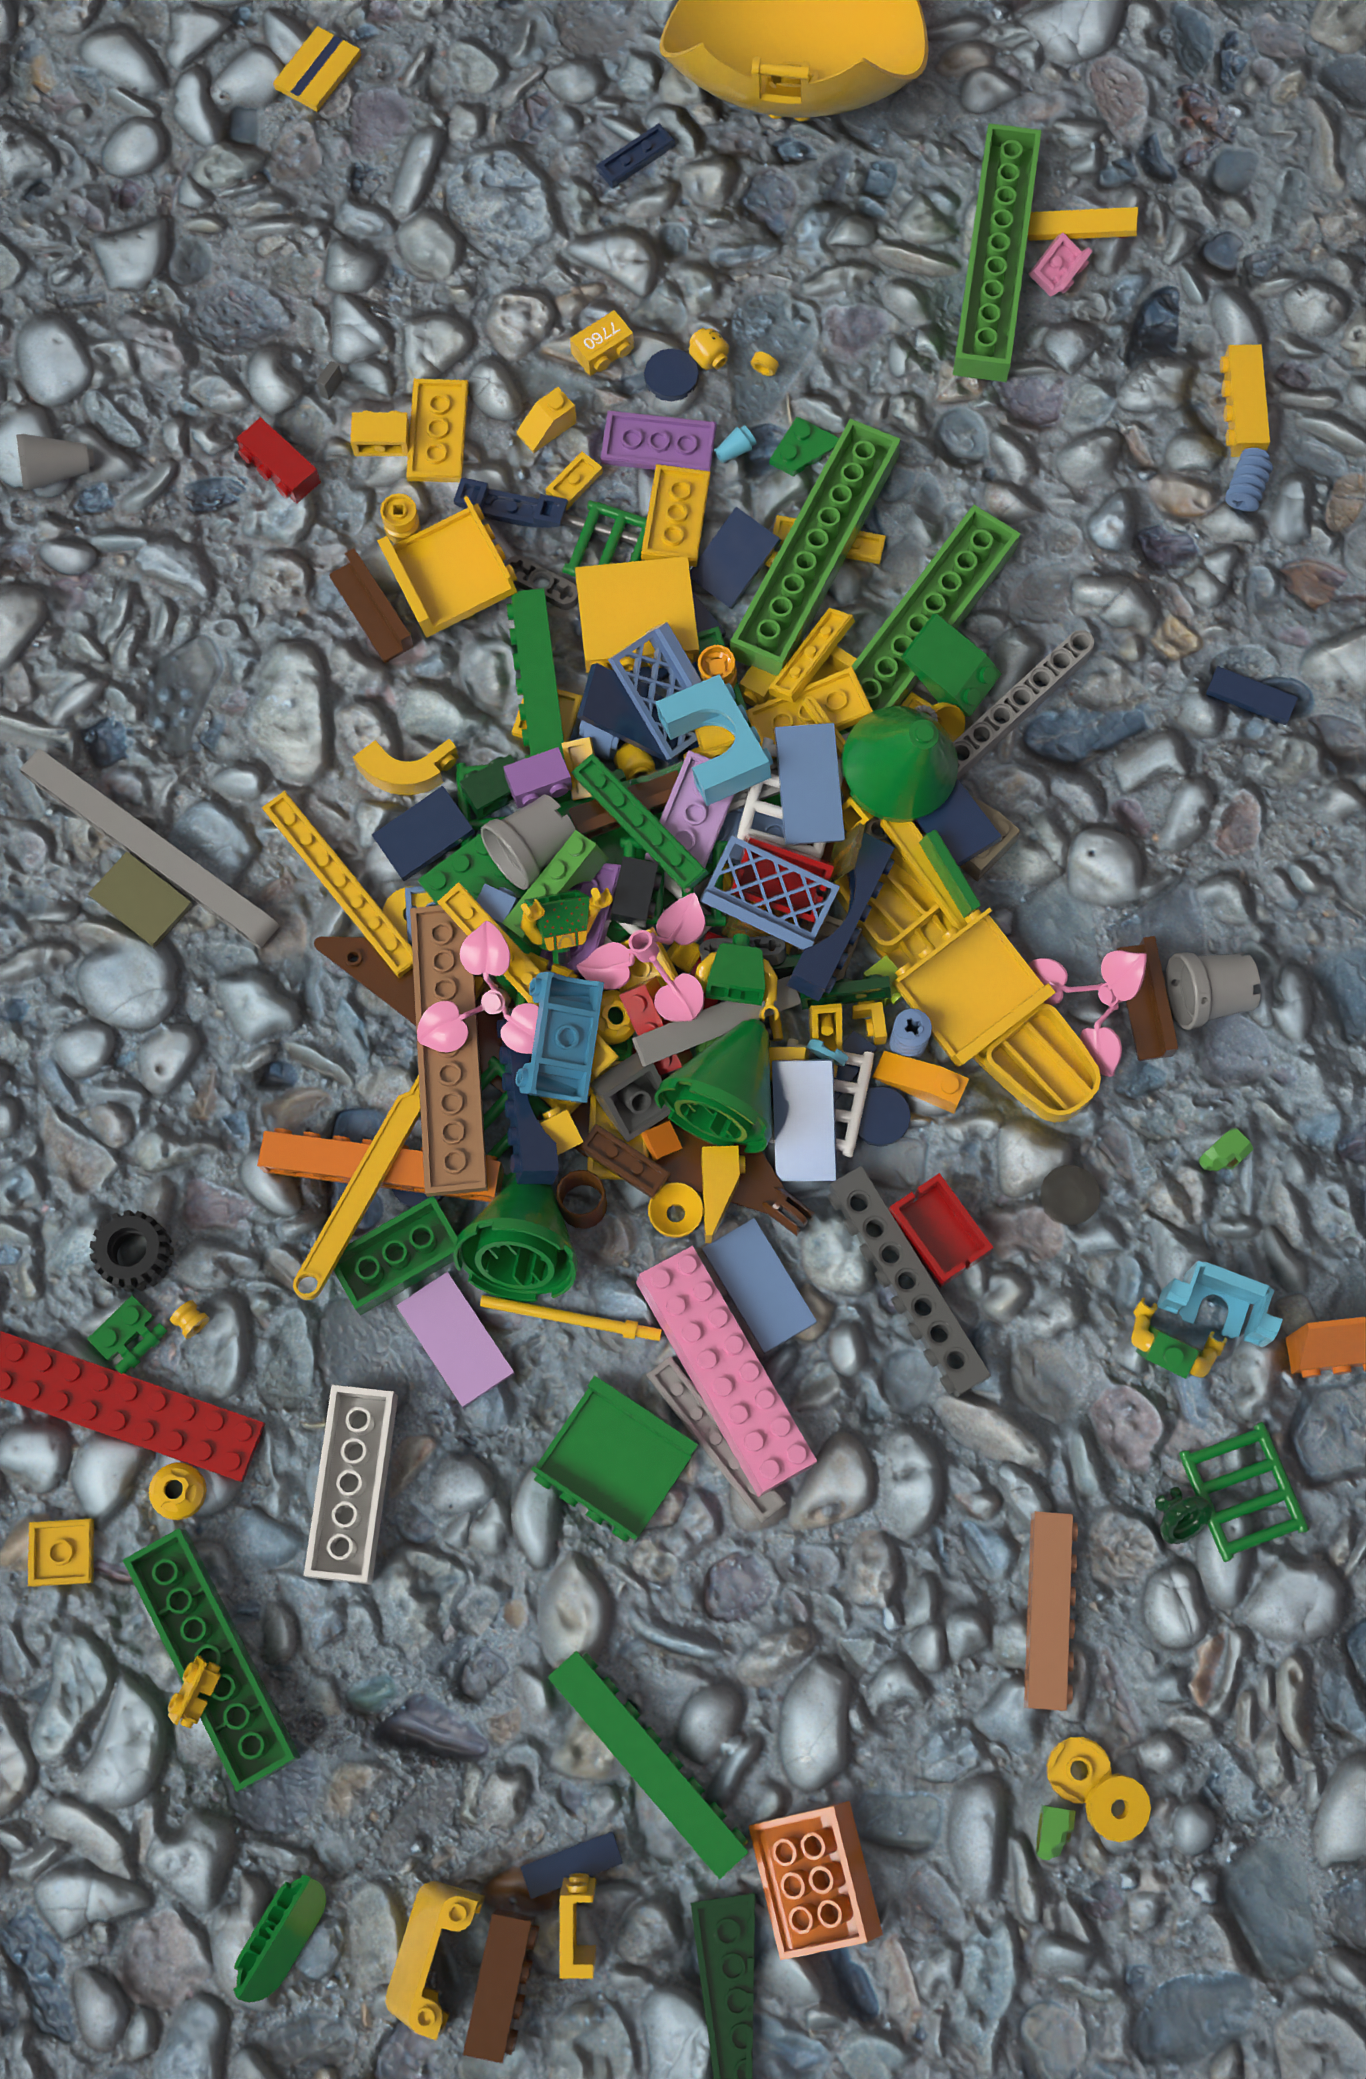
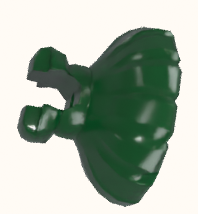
M1178 1487L1170 1489L1172 1501H1167L1164 1495L1156 1497V1509L1165 1513L1160 1524L1161 1536L1168 1544L1185 1543L1204 1529L1213 1513L1212 1505L1205 1498L1199 1496L1183 1498V1493Z

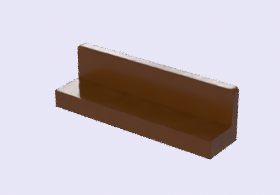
M353 548L344 553L348 564L330 573L329 577L383 662L387 663L414 647L411 635L357 551Z
M672 770L626 788L655 815L664 811L679 773L677 770ZM596 799L569 809L575 829L588 839L622 827Z
M1155 936L1143 937L1139 945L1117 948V950L1147 954L1146 969L1140 990L1133 999L1126 1001L1138 1061L1173 1057L1178 1050Z

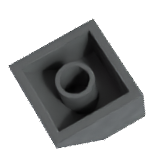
M637 1052L590 1082L589 1086L598 1103L626 1142H629L658 1123L671 1112L665 1104L662 1109L657 1106L655 1094L662 1079L653 1063L642 1066Z

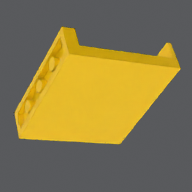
M468 496L464 497L468 508L394 545L391 544L387 536L377 540L426 638L517 593L513 582L518 579L510 564L504 565L503 561L506 560V556L500 544L494 546L492 540L496 538L489 524L483 526L481 520L485 519L478 504L472 505Z
M688 556L575 567L586 673H589L591 665L595 663L614 670L608 659L644 636L653 627L666 622L671 627L691 664L698 662L699 643ZM650 640L644 643L642 655L654 659L655 649ZM625 656L619 660L625 671H633L635 659ZM641 661L640 667L652 668L653 664Z
M990 907L983 913L978 908L964 919L967 925L961 930H958L956 926L941 937L945 941L937 948L931 944L918 954L921 960L914 966L908 962L897 970L895 974L898 978L892 982L912 1009H919L929 1017L932 1025L931 1035L957 1068L1056 993L1049 983L1043 985L989 915L992 911Z

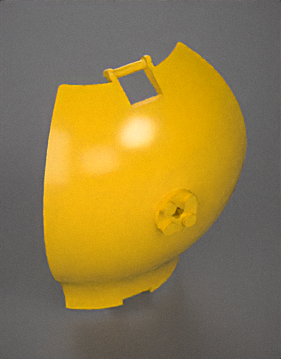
M679 0L665 25L659 43V50L661 55L680 73L697 86L724 101L744 109L768 114L770 118L774 119L794 117L798 121H807L810 117L835 115L870 105L897 92L921 75L926 67L928 60V36L919 0Z

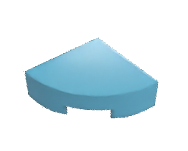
M811 1039L806 1048L820 1059H834V1064L844 1066L849 1058L847 1054L838 1048L836 1051H831L821 1040Z

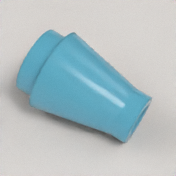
M743 425L740 428L736 427L719 447L714 449V452L724 464L730 459L753 450L752 446L757 443L750 430Z

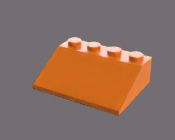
M1366 1317L1307 1323L1285 1338L1292 1374L1302 1373V1378L1321 1376V1371L1332 1370L1333 1375L1351 1373V1368L1362 1366L1363 1371H1366Z
M850 1800L748 1826L780 1960L867 1943L883 1935Z

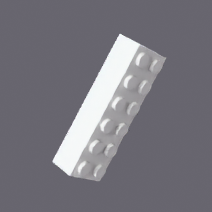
M331 1386L304 1576L372 1585L398 1396L394 1391Z

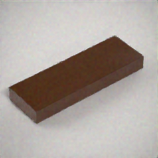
M598 1124L594 1125L583 1140V1143L578 1147L579 1151L653 1200L671 1176V1172Z

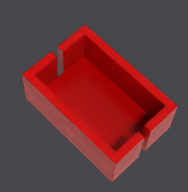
M748 834L746 842L828 881L830 880L834 869L832 862ZM743 848L740 856L741 863L750 860L745 848ZM751 851L753 859L760 857V855ZM766 858L755 862L760 879L777 873L773 861ZM752 864L738 868L735 871L740 886L757 880ZM778 864L780 872L788 869ZM793 871L782 875L787 891L804 886L800 874ZM734 877L729 890L737 887ZM779 877L762 882L767 899L784 893ZM805 877V880H806V883H807V884H810V883L815 882V881H813V880H811V879ZM759 884L742 890L743 896L747 900L753 902L764 900ZM820 884L809 888L814 904L823 900L822 894L816 891L817 887L825 892L826 886ZM806 890L789 895L794 911L811 906ZM739 891L731 893L732 895L740 897ZM786 897L769 902L770 908L791 913ZM813 910L795 915L796 917L815 922Z
M940 1173L919 1186L915 1195L913 1192H910L889 1207L890 1213L939 1288L962 1274L965 1268L968 1270L990 1255L994 1248Z

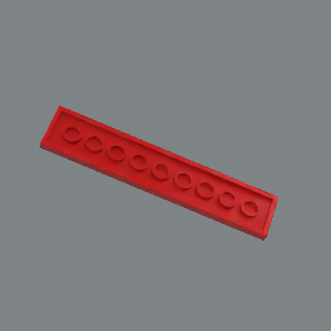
M0 1331V1398L233 1480L244 1482L266 1425L264 1422Z

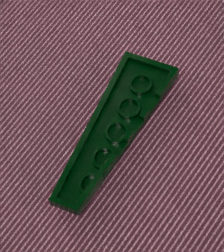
M754 1893L690 1902L714 2079H752Z

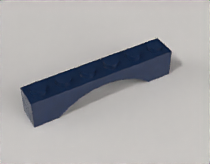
M865 832L862 833L845 867L850 889L847 916L842 925L831 936L816 945L804 949L786 986L817 1001L820 1000L824 992L830 994L837 980L832 974L835 968L841 970L849 954L844 952L847 944L854 945L861 931L856 928L859 920L865 922L872 908L867 903L870 897L877 898L884 884L879 879L882 874L888 875L895 861L890 858L895 847Z
M510 1009L509 1011L510 1016L512 1014L513 1009ZM504 1015L501 1020L497 1021L496 1030L498 1038H502L501 1029L508 1022ZM502 1039L499 1060L500 1064L505 1066V1073L502 1076L503 1091H507L508 1100L505 1102V1116L510 1118L511 1127L508 1128V1144L513 1145L514 1152L511 1155L510 1161L511 1172L516 1173L517 1184H553L559 1172L556 1142L544 1131L537 1121L529 1104L528 1095L521 1093L519 1086L516 1085L518 1070L523 1068L525 1063H529L532 1054L516 1052L510 1049Z

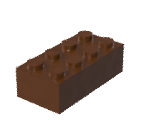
M497 1909L492 1913L463 2051L464 2056L503 2064L507 2055L512 2056L513 2051H515L519 2030L513 2029L515 2019L519 2020L520 2016H522L526 1995L520 1994L522 1984L526 1985L530 1978L533 1960L527 1959L529 1949L533 1950L536 1947L540 1926L534 1925L535 1916Z

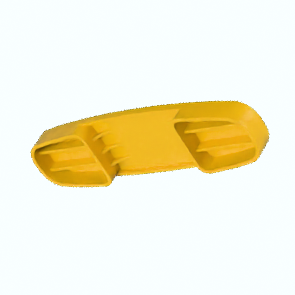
M856 845L850 848L838 860L832 883L840 886L836 898L846 913H848L850 889L845 867ZM894 848L890 858L895 861L888 875H881L879 881L884 884L876 899L870 897L867 904L872 906L865 922L859 920L857 926L863 928L861 934L878 956L882 959L887 955L895 966L900 969L908 962L912 966L919 962L921 958L918 954L931 944L937 948L945 941L941 937L954 926L899 850ZM1044 1002L972 1057L1018 1101L1043 1120L1054 1123L1067 1121L1080 1113L1097 1093L1101 1081L1099 1067L1083 1042L1059 1011L1052 1005L1045 1004Z

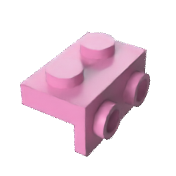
M1061 233L1055 238L1028 275L1050 297L1060 291L1065 293L1073 285L1074 280L1072 278L1074 275L1082 272L1088 265L1089 261L1087 258L1093 251L1089 247L1081 251L1064 233Z

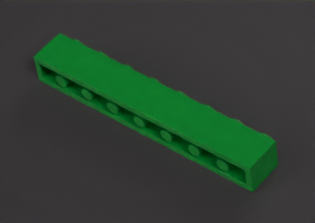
M544 588L517 591V593L511 595L512 603L506 605L508 620H514L515 628H509L511 645H517L518 653H512L514 670H520L521 678H516V688L518 696L523 695L524 703L519 704L521 721H526L527 729H522L524 747L529 746L530 755H525V759L559 747L564 759L561 744L564 743L545 590ZM570 790L561 797L552 798L558 804L571 800Z
M575 1651L548 1676L549 1680L720 1880L749 1853L745 1847L749 1841L737 1827L731 1831L723 1822L727 1815L715 1801L710 1805L701 1796L705 1790L693 1776L688 1780L682 1774L680 1769L684 1765L675 1754L670 1751L666 1755L658 1746L662 1739L650 1726L644 1729L637 1719L641 1715L629 1701L623 1705L617 1698L616 1694L620 1690L607 1676L603 1680L594 1671L598 1665L587 1652L581 1655L578 1651Z

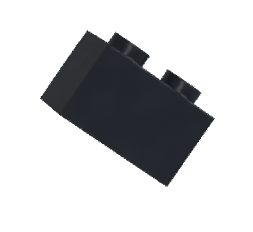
M623 856L610 920L646 927L647 919L653 920L656 902L651 901L653 890L659 891L662 874L657 873L658 863Z

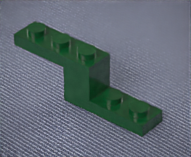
M802 953L791 956L787 954L786 959L782 963L772 965L778 980L792 975ZM873 974L861 980L853 981L849 978L837 980L830 994L824 992L819 1001L800 993L802 1010L809 1009L815 1005L849 1004L891 998L889 976L882 977V975Z

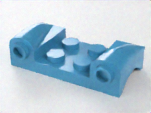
M553 972L539 973L536 978L531 980L529 994L533 996V1002L539 1004L531 1063H525L523 1068H520L516 1074V1085L519 1086L521 1093L575 1103H587L604 982L576 979Z

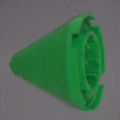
M889 706L867 714L853 727L843 745L841 772L842 777H845L851 790L850 795L865 811L877 818L890 822H912L915 819L935 812L949 797L957 779L958 758L949 734L934 718L915 708Z
M756 1019L741 1021L661 1082L655 1094L657 1106L662 1109L665 1104L671 1110L668 1118L690 1134L713 1145H746L745 1153H758L765 1150L772 1136L769 1033L765 1029V1025Z
M516 1177L459 1234L453 1256L458 1271L463 1267L469 1274V1283L491 1295L522 1302H537L538 1295L552 1292V1298L564 1294L573 1285L578 1268V1259L552 1185L517 1184Z

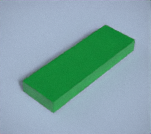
M933 830L927 833L919 844L963 918L976 911L981 906V903L938 831Z

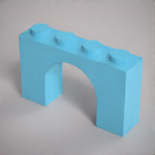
M720 674L656 701L659 720L670 740L703 726L725 728L735 737L734 743L725 753L692 767L694 783L707 806L770 779V765H773L768 749H762L759 744L761 740L754 726L749 727L747 723L748 716L742 704L737 706L734 700L736 696L731 684H725Z

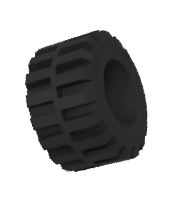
M124 1210V1215L122 1216L119 1213L112 1214L113 1220L110 1222L104 1219L100 1223L104 1227L101 1231L95 1229L93 1235L97 1239L96 1241H90L89 1247L94 1251V1253L90 1254V1259L95 1263L93 1267L96 1272L114 1287L120 1290L123 1288L127 1292H134V1289L139 1291L147 1290L146 1285L149 1284L154 1287L158 1284L156 1279L159 1276L164 1279L168 1274L164 1269L166 1266L171 1267L173 1261L169 1257L174 1255V1248L170 1245L172 1242L171 1237L166 1233L164 1227L150 1215L147 1216L140 1211H137L135 1214L131 1210ZM133 1236L145 1237L147 1250L142 1260L133 1266H120L117 1260V1253L121 1244Z

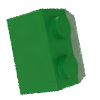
M933 614L901 656L938 703L946 702L959 707L965 717H971L1002 675L987 654L938 614Z

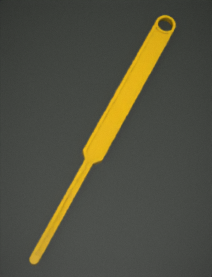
M811 695L806 696L802 705L816 724L832 723L815 698ZM835 727L837 754L841 758L845 740ZM881 819L880 826L954 927L956 926L958 930H961L967 925V922L964 920L965 918H963L919 844L924 837L913 821L898 823Z
M475 976L476 1000L484 987V981L481 976ZM419 1075L410 1091L396 1098L294 1278L293 1288L299 1298L312 1300L320 1295L420 1117ZM306 1277H313L317 1280L316 1289L311 1293H301L298 1289L300 1281Z

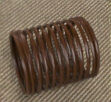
M576 1170L569 1172L561 1179L557 1186L556 1197L563 1219L569 1225L580 1229L594 1227L601 1222L607 1211V1199L604 1185L600 1178L588 1170ZM584 1185L597 1189L602 1195L601 1201L591 1212L575 1214L563 1206V1199L574 1187Z

